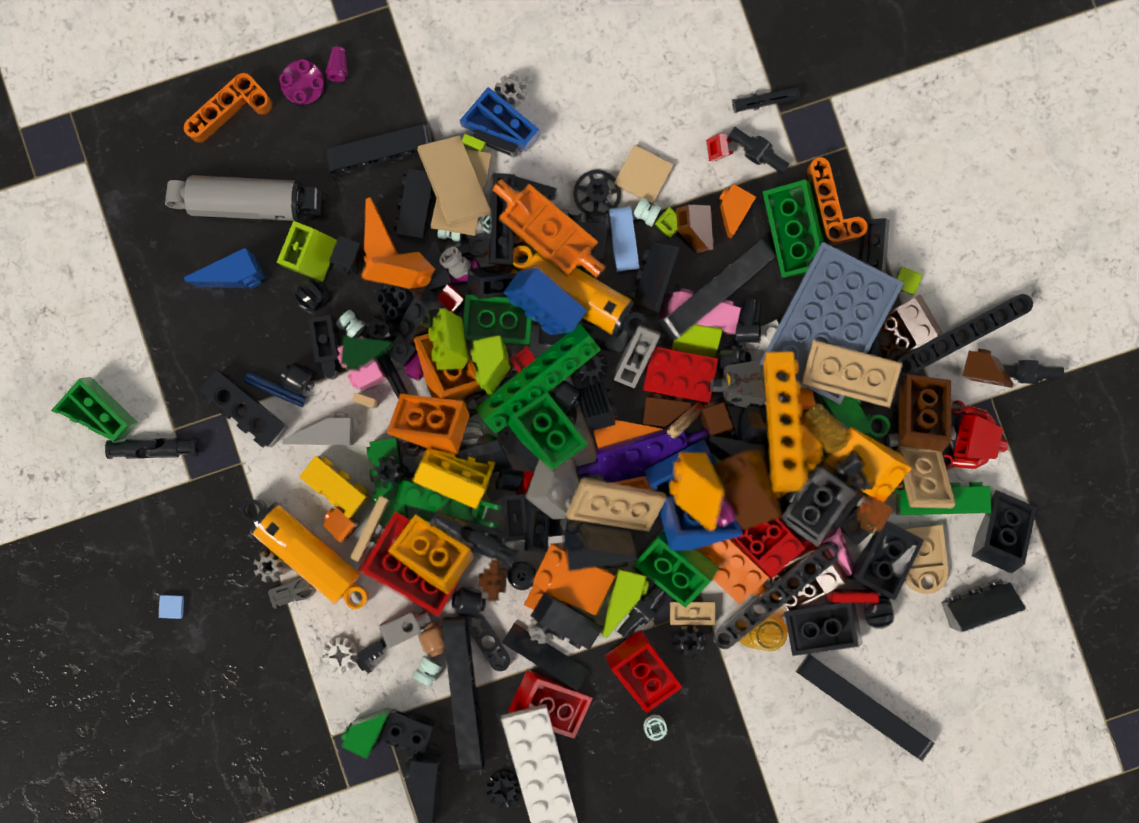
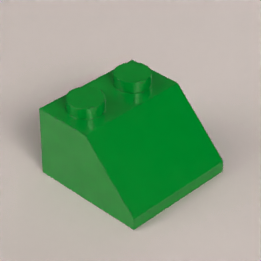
M386 708L360 717L354 724L350 722L341 739L345 740L342 747L367 759L392 709Z

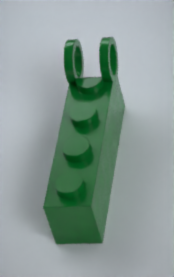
M815 392L833 422H841L848 430L852 427L872 438L883 437L889 432V420L883 415L870 416L867 412L864 413L860 407L862 404L860 399L845 396L841 404ZM875 419L879 420L882 424V430L878 434L873 432L871 428L872 421Z
M398 438L369 442L370 446L367 447L368 460H372V467L373 464L378 467L380 466L378 458L382 456L385 457L386 462L389 460V455L396 456L395 464L401 461ZM388 465L387 470H384L383 473L390 478V474L394 473V470L389 469ZM369 469L371 482H375L372 477L376 476L378 472L376 470L371 471L372 469ZM380 479L375 483L376 491H372L374 504H376L380 496L390 499L379 523L382 529H384L395 511L408 519L409 516L407 505L394 501L398 486L393 488L391 482H389L387 489L380 487L382 484ZM372 537L370 542L374 543L377 538Z
M403 479L399 480L400 485H398L394 501L400 504L436 512L440 508L443 513L452 517L493 528L498 526V523L485 520L488 508L502 511L503 506L480 499L475 509L418 483Z
M904 480L902 488L899 490L894 489L892 493L896 494L897 515L991 513L990 486H983V482H969V486L961 487L960 482H950L955 500L953 508L910 507Z

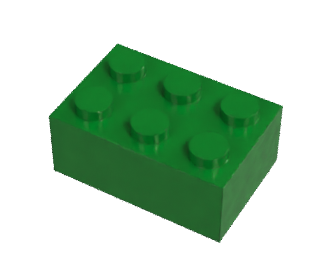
M474 295L465 296L463 322L465 342L500 336L505 345L530 347L532 320L525 315L526 311L520 306L513 305L508 298L492 297L478 299Z
M664 528L646 546L633 564L684 608L708 586L718 570V567L697 549L670 551Z

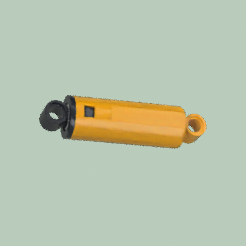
M518 246L513 249V265L518 271L537 267L587 311L583 318L615 337H619L623 331H626L631 338L636 330L630 328L633 322L639 321L643 327L648 328L645 317L641 313L635 312L637 308L636 302L578 268L567 277L540 253L536 252L533 254L526 246ZM521 256H528V260L525 263H518V259Z
M256 498L249 499L243 503L241 507L242 516L244 519L254 522L249 532L329 601L336 604L343 598L345 604L351 609H359L367 604L369 600L368 590L364 586L355 583L360 577V573L281 505L275 502L267 508V504L263 500ZM252 504H256L259 507V513L256 516L250 513V506ZM354 591L362 594V601L360 603L352 600L351 595Z

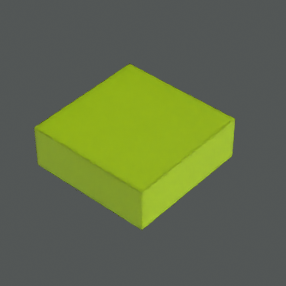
M464 134L462 139L464 146L475 151L485 152V142Z
M671 207L654 222L669 239L677 232L676 212Z
M903 266L900 267L896 278L904 283L900 291L914 296L923 274Z

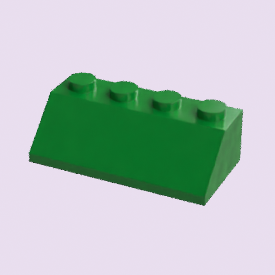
M802 180L763 191L782 278L806 274L822 242L825 243L812 183Z

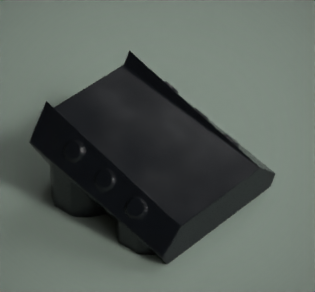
M491 434L480 436L477 444H465L459 447L458 454H455V457L459 459L475 458V462L487 464L488 461L495 462L490 476L499 474L501 469L514 470L497 437Z

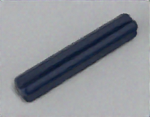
M248 372L245 376V383L299 407H304L308 398L306 396L298 395L252 372Z

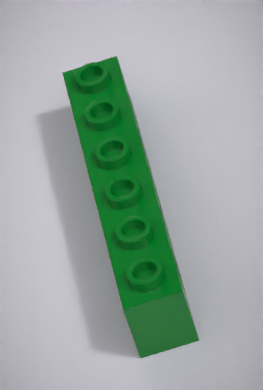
M579 324L572 332L566 334L475 408L482 420L497 434L508 425L513 414L545 392L552 390L601 349L583 326Z

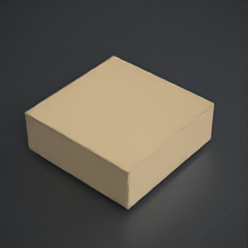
M354 393L352 399L356 403L374 409L378 404V400L358 393Z

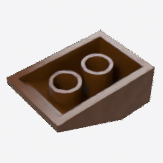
M760 450L744 452L712 465L723 489L722 494L734 509V516L743 530L782 516Z

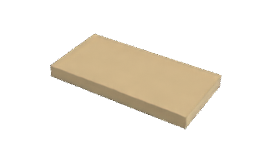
M460 136L418 146V153L448 226L490 215L491 210Z
M466 149L484 193L491 154ZM436 199L431 228L475 236L479 218L448 226L439 202Z
M813 340L801 384L890 407L902 363Z
M582 479L566 512L567 519L649 532L667 497L663 492Z

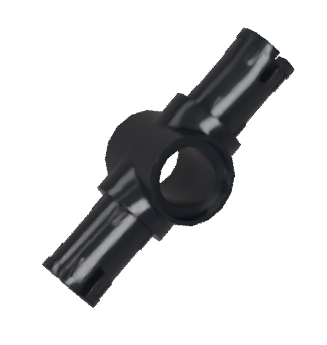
M735 126L727 137L741 146L745 152V157L757 165L767 164L780 174H783L790 164L776 155L772 149L773 145L761 136L750 137Z
M1018 360V363H1014V365L1002 364L1009 377L1018 380V383L1037 384L1038 381L1043 379L1062 380L1064 378V367L1044 366L1037 360Z
M656 584L648 595H641L640 600L630 610L629 617L617 632L627 640L639 625L642 626L649 623L658 612V603L665 596L666 592Z

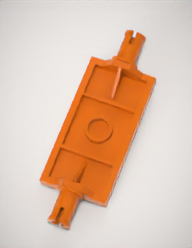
M502 179L498 182L499 185L496 184L492 191L502 197L508 205L499 219L567 277L571 275L578 265L585 267L596 278L600 275L599 273H602L605 266L590 255L598 241L534 187L528 184L523 191L515 192Z
M734 538L696 548L718 567L713 580L739 605L751 594L758 596L767 589L764 582L770 576ZM771 592L772 598L777 600L778 597Z

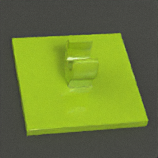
M695 324L681 337L673 341L672 350L715 358L723 328Z

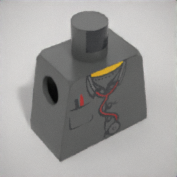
M760 361L728 365L724 368L721 378L711 379V392H723L724 402L727 405L761 408L766 399Z

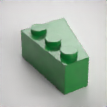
M92 377L79 378L51 410L56 414L59 413L69 418V420L88 427L89 430L112 441L124 439L138 424Z

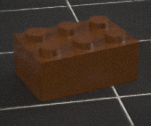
M907 374L899 385L898 446L943 452L951 442V380Z

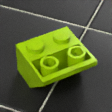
M293 221L277 263L285 268L323 282L331 262L329 259L337 240L313 228Z
M440 309L437 317L433 320L432 327L429 328V340L433 341L434 347L432 348V360L436 362L437 370L463 369L468 361L462 318L446 309Z
M500 336L473 341L474 349H471L473 362H476L478 368L475 371L477 383L480 384L481 389H485L488 395L495 392L511 368L507 347Z

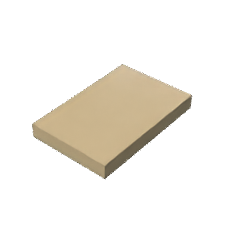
M898 446L896 451L902 454L911 467V470L903 478L910 507L953 508L955 500L942 452Z

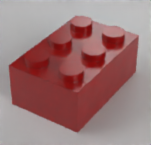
M654 347L648 360L643 391L710 403L712 393L710 382L712 378H715L718 359Z

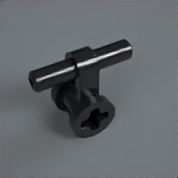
M854 449L842 461L838 460L834 463L838 472L845 479L850 478V483L857 489L872 490L874 488V483L869 480L862 469L866 466L864 460Z

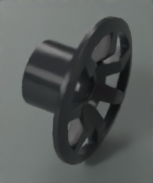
M591 170L580 176L573 190L574 201L579 210L587 211L582 205L590 201L593 202V211L598 210L599 203H603L609 209L617 208L621 198V189L616 185V189H609L607 184L608 179H611L614 183L616 178L603 170ZM601 174L606 177L604 179H594L593 175ZM589 176L590 183L588 186H581L582 180ZM578 189L587 194V197L579 202L577 197ZM617 194V199L612 206L607 197L608 195Z

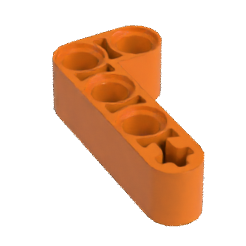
M246 73L238 74L185 122L184 131L195 142H203L246 103L258 114H267L272 109V101L250 75ZM250 82L248 89L241 90L243 83ZM228 97H234V100L231 104H225V100ZM259 98H265L263 105L256 106V101ZM212 111H217V116L210 120L208 118L209 114ZM195 127H197V128L199 129V132H198V133H195V131H194V128H195Z
M822 157L814 159L808 166L807 176L809 182L812 183L824 241L829 245H836L859 239L867 231L866 221L861 217L843 220L829 161ZM818 166V168H822L823 171L819 173V171H815L814 168ZM820 186L828 189L829 194L827 196L820 194ZM825 207H829L833 210V217H828L825 215ZM851 224H857L860 227L859 234L852 232ZM829 229H836L839 237L837 239L832 238L829 235Z

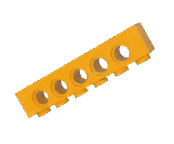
M793 352L766 353L763 366L773 492L801 491L804 483H807V471L802 467V461H805V448L801 447L800 439H803L804 432L803 425H799L802 406L801 403H797V395L800 394V383L795 379V374L798 373V360H794ZM777 375L786 376L787 381H780ZM785 396L788 398L789 402L783 403L778 399V397ZM780 418L789 419L791 424H782ZM787 439L791 441L793 446L785 447L781 441ZM791 462L794 465V469H786L783 463Z

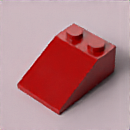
M642 630L605 655L611 670L646 713L683 688Z
M527 669L509 711L514 713L546 704L553 732L575 738L593 698L550 677Z

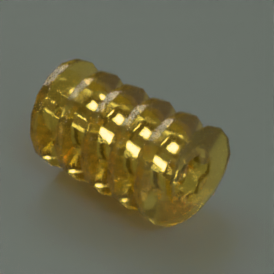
M821 404L813 405L803 416L802 425L814 435L829 453H836L845 448L850 443L852 434L846 432V428L840 426V422L835 420L833 415H829L828 410L823 409L824 407Z

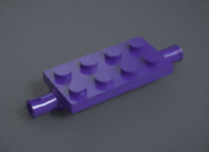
M667 429L597 449L596 461L577 466L580 479L600 474V476H603L605 483L646 476L644 470L702 440H705L707 443L709 441L707 439L708 436L706 430L702 429L687 435L683 431L676 438H672L667 433Z

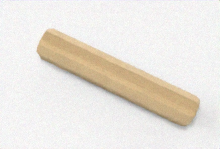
M697 401L667 429V433L672 438H676L702 413L705 405H702L701 401Z

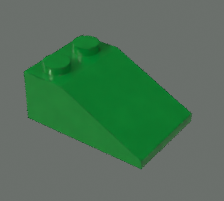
M545 392L513 414L508 423V426L518 439L551 471L588 446V443L548 392Z

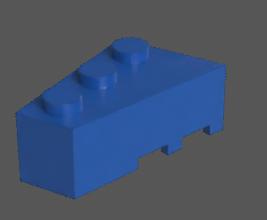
M489 87L486 88L459 120L461 127L473 132L477 129L516 144L518 149L524 152L540 136L539 128Z

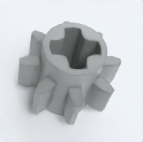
M530 620L531 624L528 631L531 640H538L539 644L547 643V640L554 639L552 630L548 629L545 632L535 625L536 620Z

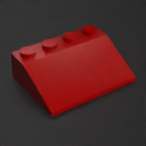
M395 511L357 571L432 615L439 616L459 580L449 594H446L389 553V549L411 521Z

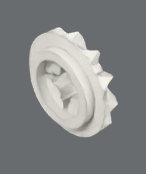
M337 637L330 640L323 648L322 659L325 667L336 673H345L351 670L357 663L356 659L358 657L356 655L358 650L356 645L347 638ZM338 646L341 649V653L349 654L342 658L341 665L338 658L331 657L338 652Z

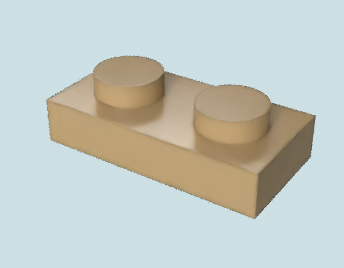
M670 601V625H715V602H691L684 608L677 601Z

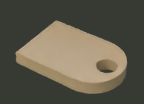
M943 525L905 528V530L924 539L905 579V583L915 592L922 594L935 593L945 585L948 578V562ZM925 576H929L932 580V585L928 589H924L921 585V580Z

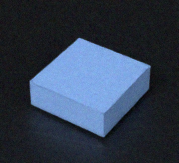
M160 595L159 618H183L184 596Z

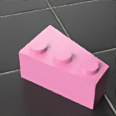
M681 289L680 292L665 293L658 319L664 320L693 296L694 291ZM723 300L696 324L723 328L722 334H735L741 308L733 306L734 302Z

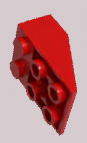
M780 517L746 530L741 528L742 535L734 538L771 578L775 577L806 549L805 542L787 524L782 522Z

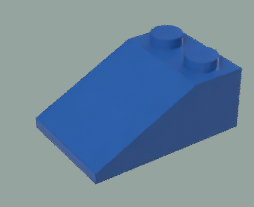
M244 248L184 277V279L195 287H249L251 289L262 284L261 280L266 279L256 256Z
M667 497L660 512L670 551L693 550L742 535L741 527L736 519L723 526H719L716 522L714 530H709L680 507L674 497Z

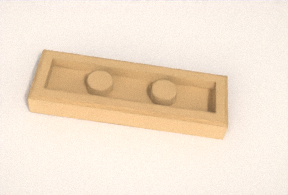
M385 496L378 498L351 555V559L358 562L362 560L390 502L389 498Z

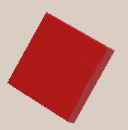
M834 589L825 594V598L831 602L878 603V594L868 589Z

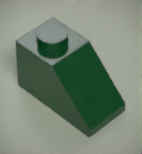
M344 336L340 364L346 366V370L360 371V367L367 368L392 348V343Z

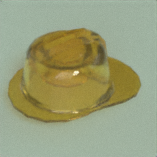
M769 616L740 639L739 642L749 648L775 651L785 644L787 628L781 619ZM737 620V623L740 627L748 626L746 620Z

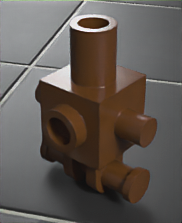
M491 560V563H489L490 568H484L483 573H479V587H483V592H489L488 601H499V593L506 592L507 569L500 568V560Z

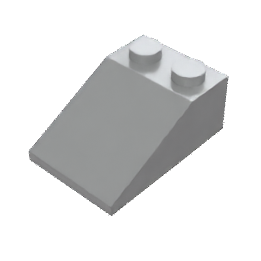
M571 457L553 471L540 459L538 461L526 498L552 519H567L566 512L579 487L576 459Z

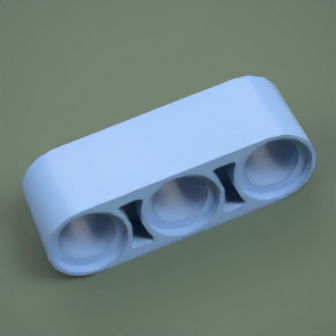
M631 206L610 208L608 211L616 270L619 272L639 269Z

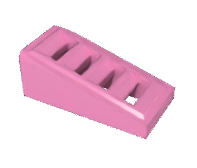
M839 526L838 529H831L822 543L832 541L838 545L840 553L836 562L846 575L849 576L852 574L854 562ZM827 548L831 555L834 557V551L830 548Z

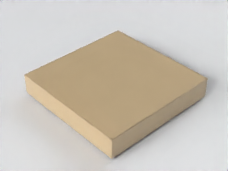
M634 145L614 185L640 199L642 197L647 199L653 205L673 164Z

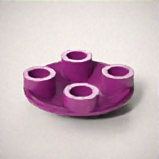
M304 59L289 64L279 78L281 90L285 97L291 102L300 105L314 102L320 97L324 89V76L321 70L312 62Z

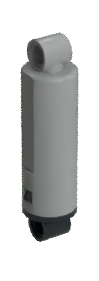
M191 175L187 178L186 182L180 180L167 182L165 205L174 209H186L187 213L191 216L300 221L302 214L307 216L321 214L323 191L315 187H302L301 181Z

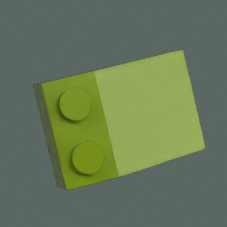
M617 567L616 578L613 583L603 624V637L607 638L640 600L641 594H646L648 581L643 573Z

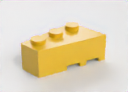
M427 449L413 482L476 509L486 489L495 462L488 461L487 464L475 462V458L468 457L467 460L455 458V454Z
M324 455L322 458L315 456L299 478L318 494H322L334 507L337 506L345 512L344 515L348 519L355 518L371 498L367 494L369 489L359 482L357 485L350 480L352 476L343 469H340V471L336 470L332 466L334 462Z

